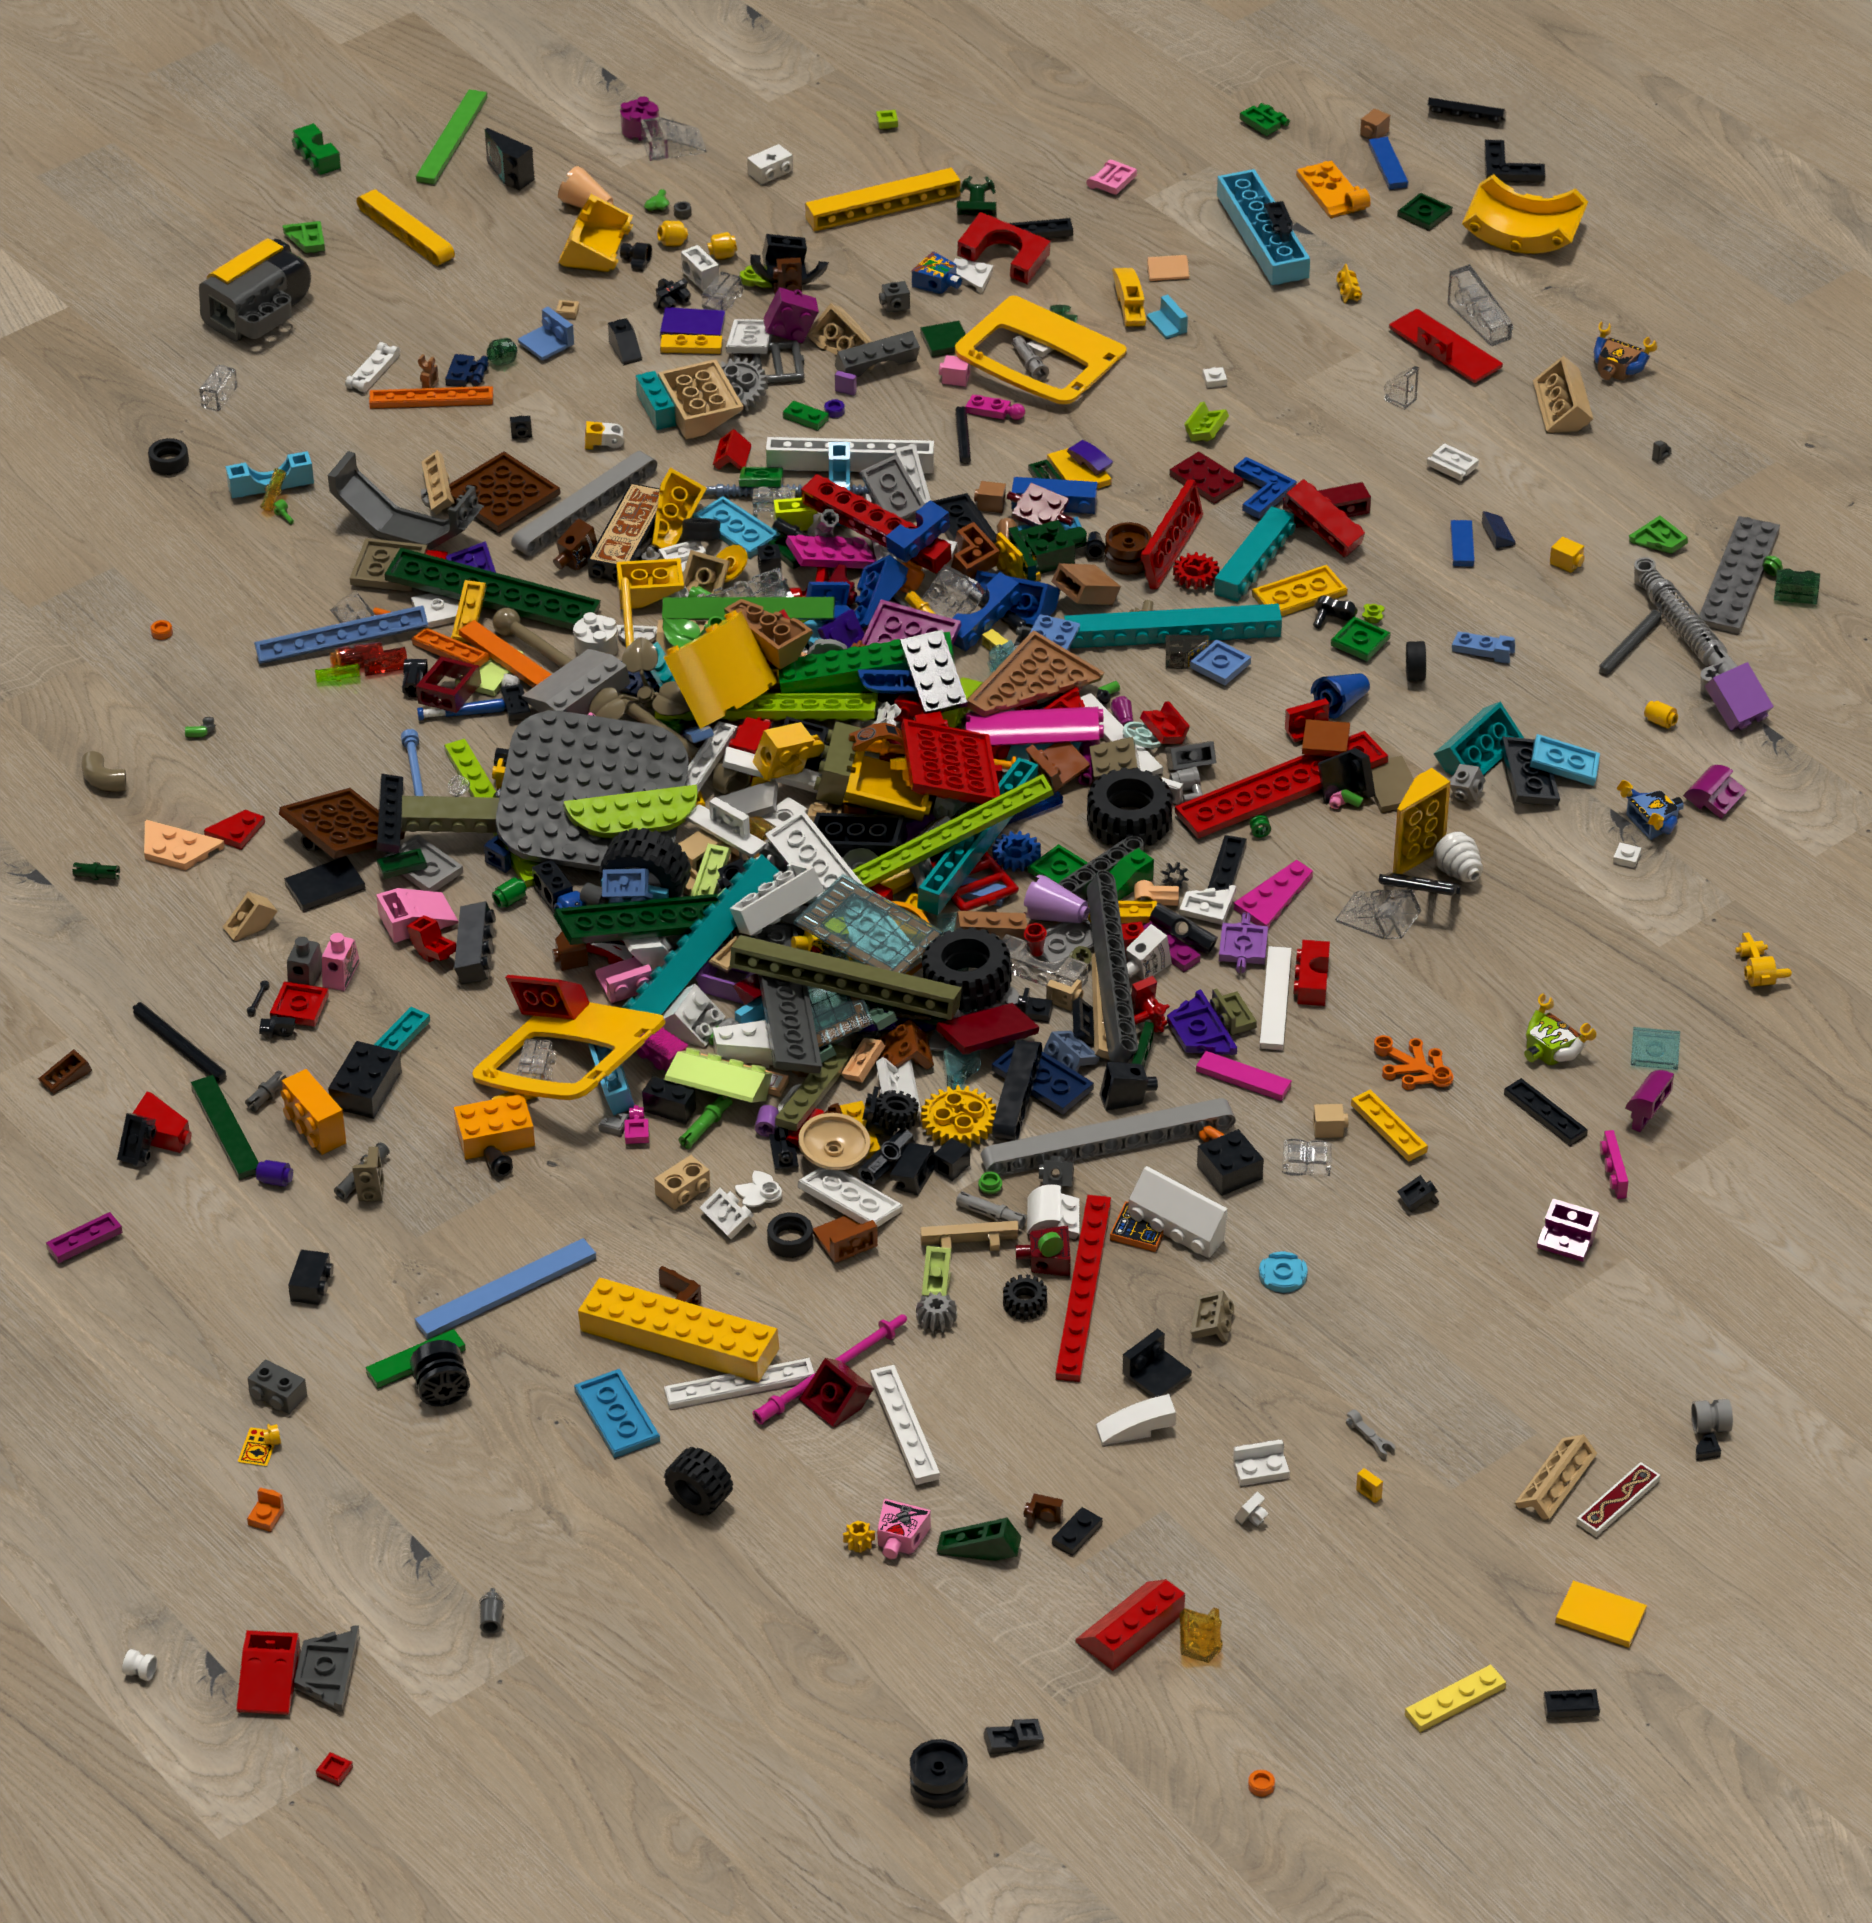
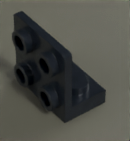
M1357 748L1318 763L1324 802L1329 803L1330 797L1342 790H1349L1353 793L1357 792L1368 799L1376 796L1370 757Z
M1158 1328L1123 1354L1122 1374L1152 1397L1168 1394L1192 1375V1370L1164 1350L1165 1333Z

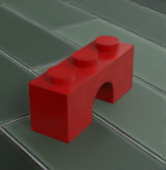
M1302 940V949H1297L1296 962L1300 963V965L1295 966V978L1299 979V981H1294L1293 994L1298 995L1297 1004L1325 1006L1330 941Z

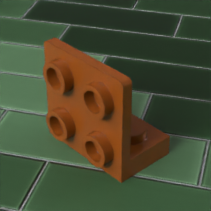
M1070 742L1054 743L1044 751L1042 749L1038 750L1033 744L1026 748L1029 761L1038 764V773L1045 776L1049 785L1055 791L1090 768V763Z
M911 1019L878 1039L884 1043L885 1048L877 1061L884 1057L897 1068L910 1059L916 1064L922 1065L926 1070L934 1066L927 1034Z
M845 1215L813 1228V1234L834 1263L878 1246L877 1225L873 1220L860 1224Z

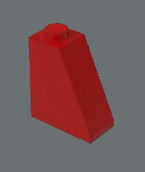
M147 1091L133 1114L156 1119V1135L151 1142V1146L181 1153L185 1145L190 1143L192 1137L188 1120L153 1093Z

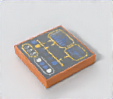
M1125 1201L1110 1233V1240L1156 1252L1164 1236V1230L1158 1232L1152 1229L1150 1223L1142 1219L1139 1222L1134 1220L1128 1212L1129 1202Z

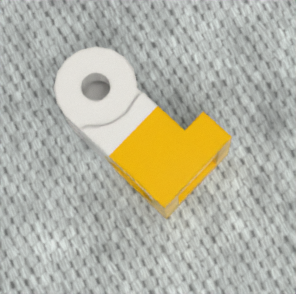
M586 421L585 449L593 450V445H607L610 448H619L623 445L624 431L619 424Z

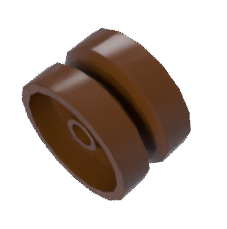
M1124 522L1113 525L1108 529L1105 535V562L1112 571L1125 575L1138 574L1145 571L1144 563L1141 561V553L1152 537L1147 527L1138 523Z

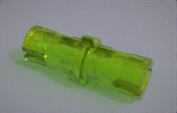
M338 664L332 668L315 669L317 683L332 680L340 682L341 679L360 677L359 664L339 666Z

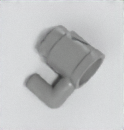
M1197 767L1170 773V780L1182 783L1183 791L1193 790V793L1183 795L1184 802L1203 795Z

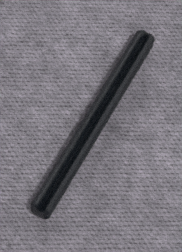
M138 1002L133 1006V1013L209 1076L213 1075L217 1082H221L227 1077L226 1070L145 1004Z

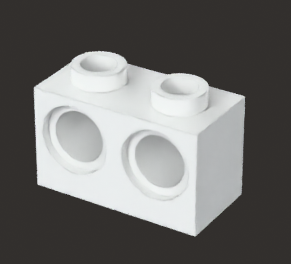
M696 245L681 251L682 272L702 291L720 284L719 265L702 248Z

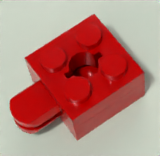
M746 717L743 724L738 726L736 736L730 740L728 747L755 754L764 730L772 728L771 720L765 719L763 721L761 717H757V719ZM751 775L750 782H752L753 777L757 776Z

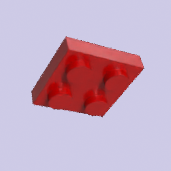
M284 981L270 1011V1019L274 1015H277V1017L295 1018V1024L315 1027L329 996L328 988Z

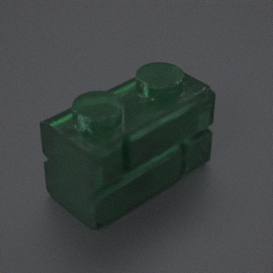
M1788 568L1783 570L1777 569L1774 600L1817 604L1820 573L1793 571Z

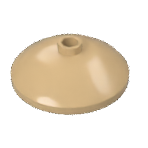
M824 1113L809 1119L802 1126L798 1143L804 1157L814 1165L829 1170H845L860 1164L866 1158L870 1149V1136L867 1129L858 1120L840 1113Z

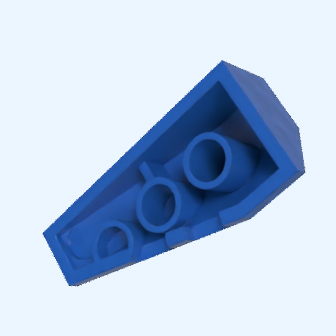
M977 570L974 588L982 594L988 595L986 585L997 574ZM1010 577L1019 583L1022 597L1009 610L1024 619L1027 624L1034 625L1039 615L1050 616L1056 610L1061 591L1059 588L1047 583Z

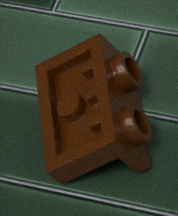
M801 258L777 259V267L773 268L774 280H777V283H774V295L779 287L791 291L797 289L802 292Z

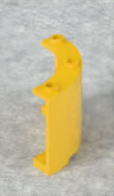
M1493 174L1479 183L1462 225L1476 237L1495 247L1525 254L1545 253L1572 243L1588 201L1576 188L1560 195H1554L1553 198H1542V196L1526 193L1524 196L1514 192L1513 188L1503 183Z
M736 610L725 614V619L717 625L715 623L705 628V634L680 648L678 645H675L666 650L667 654L664 656V659L700 729L724 717L727 709L734 707L736 710L769 690L768 687L774 686L777 683V679L742 611L737 613Z
M856 751L843 802L894 815H904L906 818L921 822L924 815H929L932 804L931 801H928L929 794L920 795L911 791V786L905 785L902 770L891 769L890 762L864 756L865 751Z

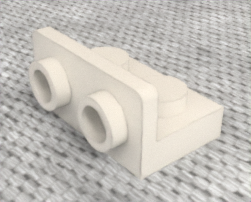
M719 1188L700 1207L730 1239L737 1235L748 1223L753 1228L757 1225L751 1219L754 1214L745 1205L740 1208L737 1205L740 1200L731 1191L726 1194Z
M1283 1440L1234 1447L1233 1466L1240 1486L1289 1479L1290 1471L1283 1453Z

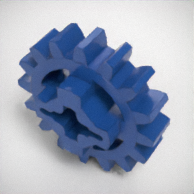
M1010 831L1009 836L1001 834V839H995V844L992 845L993 859L997 860L998 865L1003 864L1004 870L1010 867L1012 872H1015L1016 868L1024 871V867H1028L1041 857V843L1037 842L1036 837L1030 838V833L1022 835L1021 831L1017 834Z

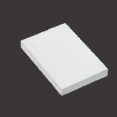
M735 319L726 345V353L767 354L772 335L766 333L764 321Z

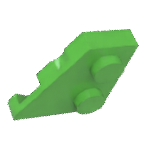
M321 221L283 225V233L305 253L325 251Z
M1658 516L1630 534L1629 542L1672 554L1688 543V537L1662 516Z

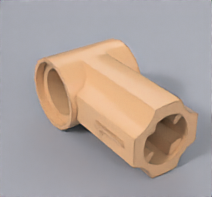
M1141 880L1134 886V901H1157V904L1178 906L1179 886H1154L1150 881Z

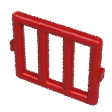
M987 851L981 858L983 861L978 862L969 875L988 868L994 874L958 888L950 900L960 911H970L986 904L988 906L994 905L997 900L1016 894L1019 891V887ZM940 859L931 862L933 868ZM1000 881L1006 886V888L968 902H964L960 897Z

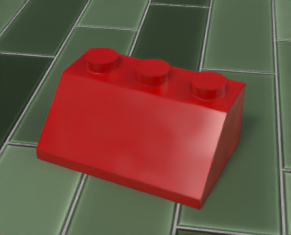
M507 975L505 977L522 1015L575 1020L590 1003L582 984L559 979Z

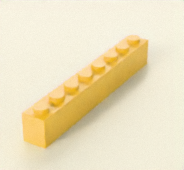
M952 167L805 202V217L813 231H819L960 197L961 180Z

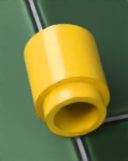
M1650 701L1645 707L1644 716L1648 721L1668 729L1674 726L1678 720L1677 709L1660 701Z

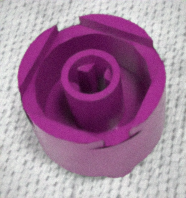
M641 96L636 100L621 104V132L626 138L632 140V137L639 138V141H645L654 138L658 134L660 129L659 108L654 102L649 101L648 97Z

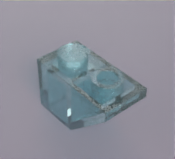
M951 1044L943 1051L946 1088L949 1086L952 1090H955L957 1085L961 1087L966 1079L978 1072L981 1066L980 1050L974 1051L971 1054H962Z

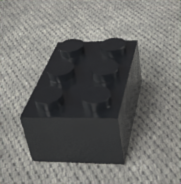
M356 1041L328 1087L329 1095L344 1112L374 1119L402 1072L400 1051Z

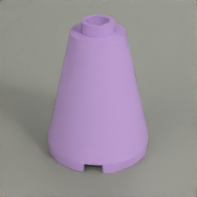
M1038 875L1036 876L1039 878L1037 882L1032 881L1029 885L1024 899V906L1027 907V912L1024 913L1027 918L1069 923H1081L1088 918L1090 913L1088 903L1047 876Z

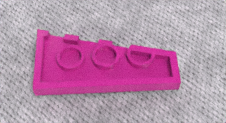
M1295 860L1235 901L1233 909L1241 915L1246 913L1245 918H1247V913L1251 914V922L1259 926H1268L1269 929L1271 922L1278 919L1285 906L1288 907L1292 902L1294 895L1299 894L1312 879L1313 870L1300 861Z

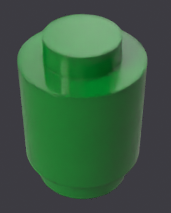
M513 877L496 887L495 891L492 892V898L499 908L509 907L526 896L525 891H527V887L521 879L518 880Z

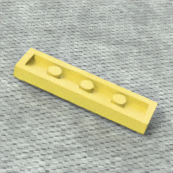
M1489 1665L1405 1708V1716L1421 1733L1506 1689V1681L1492 1665Z

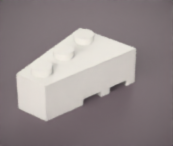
M766 1020L713 1028L714 1052L722 1056V1059L729 1061L730 1059L740 1060L745 1065L747 1063L762 1064L766 1068H769V1065H773Z

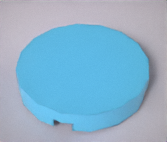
M1274 1252L1260 1263V1281L1266 1288L1274 1292H1293L1300 1289L1306 1283L1307 1265L1303 1259L1301 1261L1294 1253Z

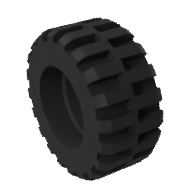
M1121 768L1119 771L1111 770L1107 775L1104 773L1098 780L1093 782L1087 794V821L1090 830L1107 845L1113 844L1115 846L1129 836L1141 838L1144 842V847L1147 844L1150 846L1155 844L1157 839L1161 840L1171 827L1173 796L1170 787L1158 775L1154 776L1152 772L1147 770L1145 772L1140 771V768H1133V770ZM1121 807H1137V808H1140V809H1137V810H1124V809H1120V808H1121Z
M632 828L629 831L620 832L612 839L601 862L599 873L602 880L603 870L648 869L652 873H649L648 885L669 889V898L681 897L691 875V865L685 851L682 852L681 846L678 843H674L669 836L665 837L661 835V832L656 830L652 832L647 828H642L641 830Z
M969 927V929L957 928L953 932L949 930L944 932L943 936L939 935L934 938L933 943H929L922 956L923 978L962 987L958 1010L971 1012L973 1009H977V1011L982 1010L987 1005L990 1007L996 1003V1000L1000 1001L1011 986L1012 974L1009 949L1003 940L994 933L989 934L987 930H976L973 927ZM962 968H977L972 971H956Z

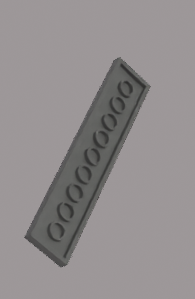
M778 922L762 928L763 931L761 933L751 936V938L791 947L792 937L798 936L797 927L793 924ZM758 974L774 1068L784 1071L792 1070L820 1074L822 1063L808 987Z

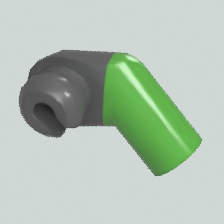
M204 717L203 725L185 727V737L206 736L216 727L214 718Z

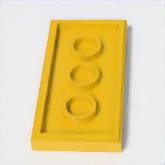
M1328 565L1252 589V596L1260 605L1279 604L1281 617L1315 606L1319 596H1328L1336 599L1348 594L1347 587Z

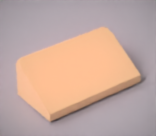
M1186 255L1149 257L1147 259L1149 281L1189 279Z

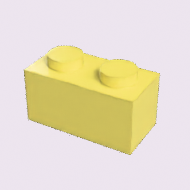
M993 629L982 634V645L997 657L1003 649L1010 647V642Z

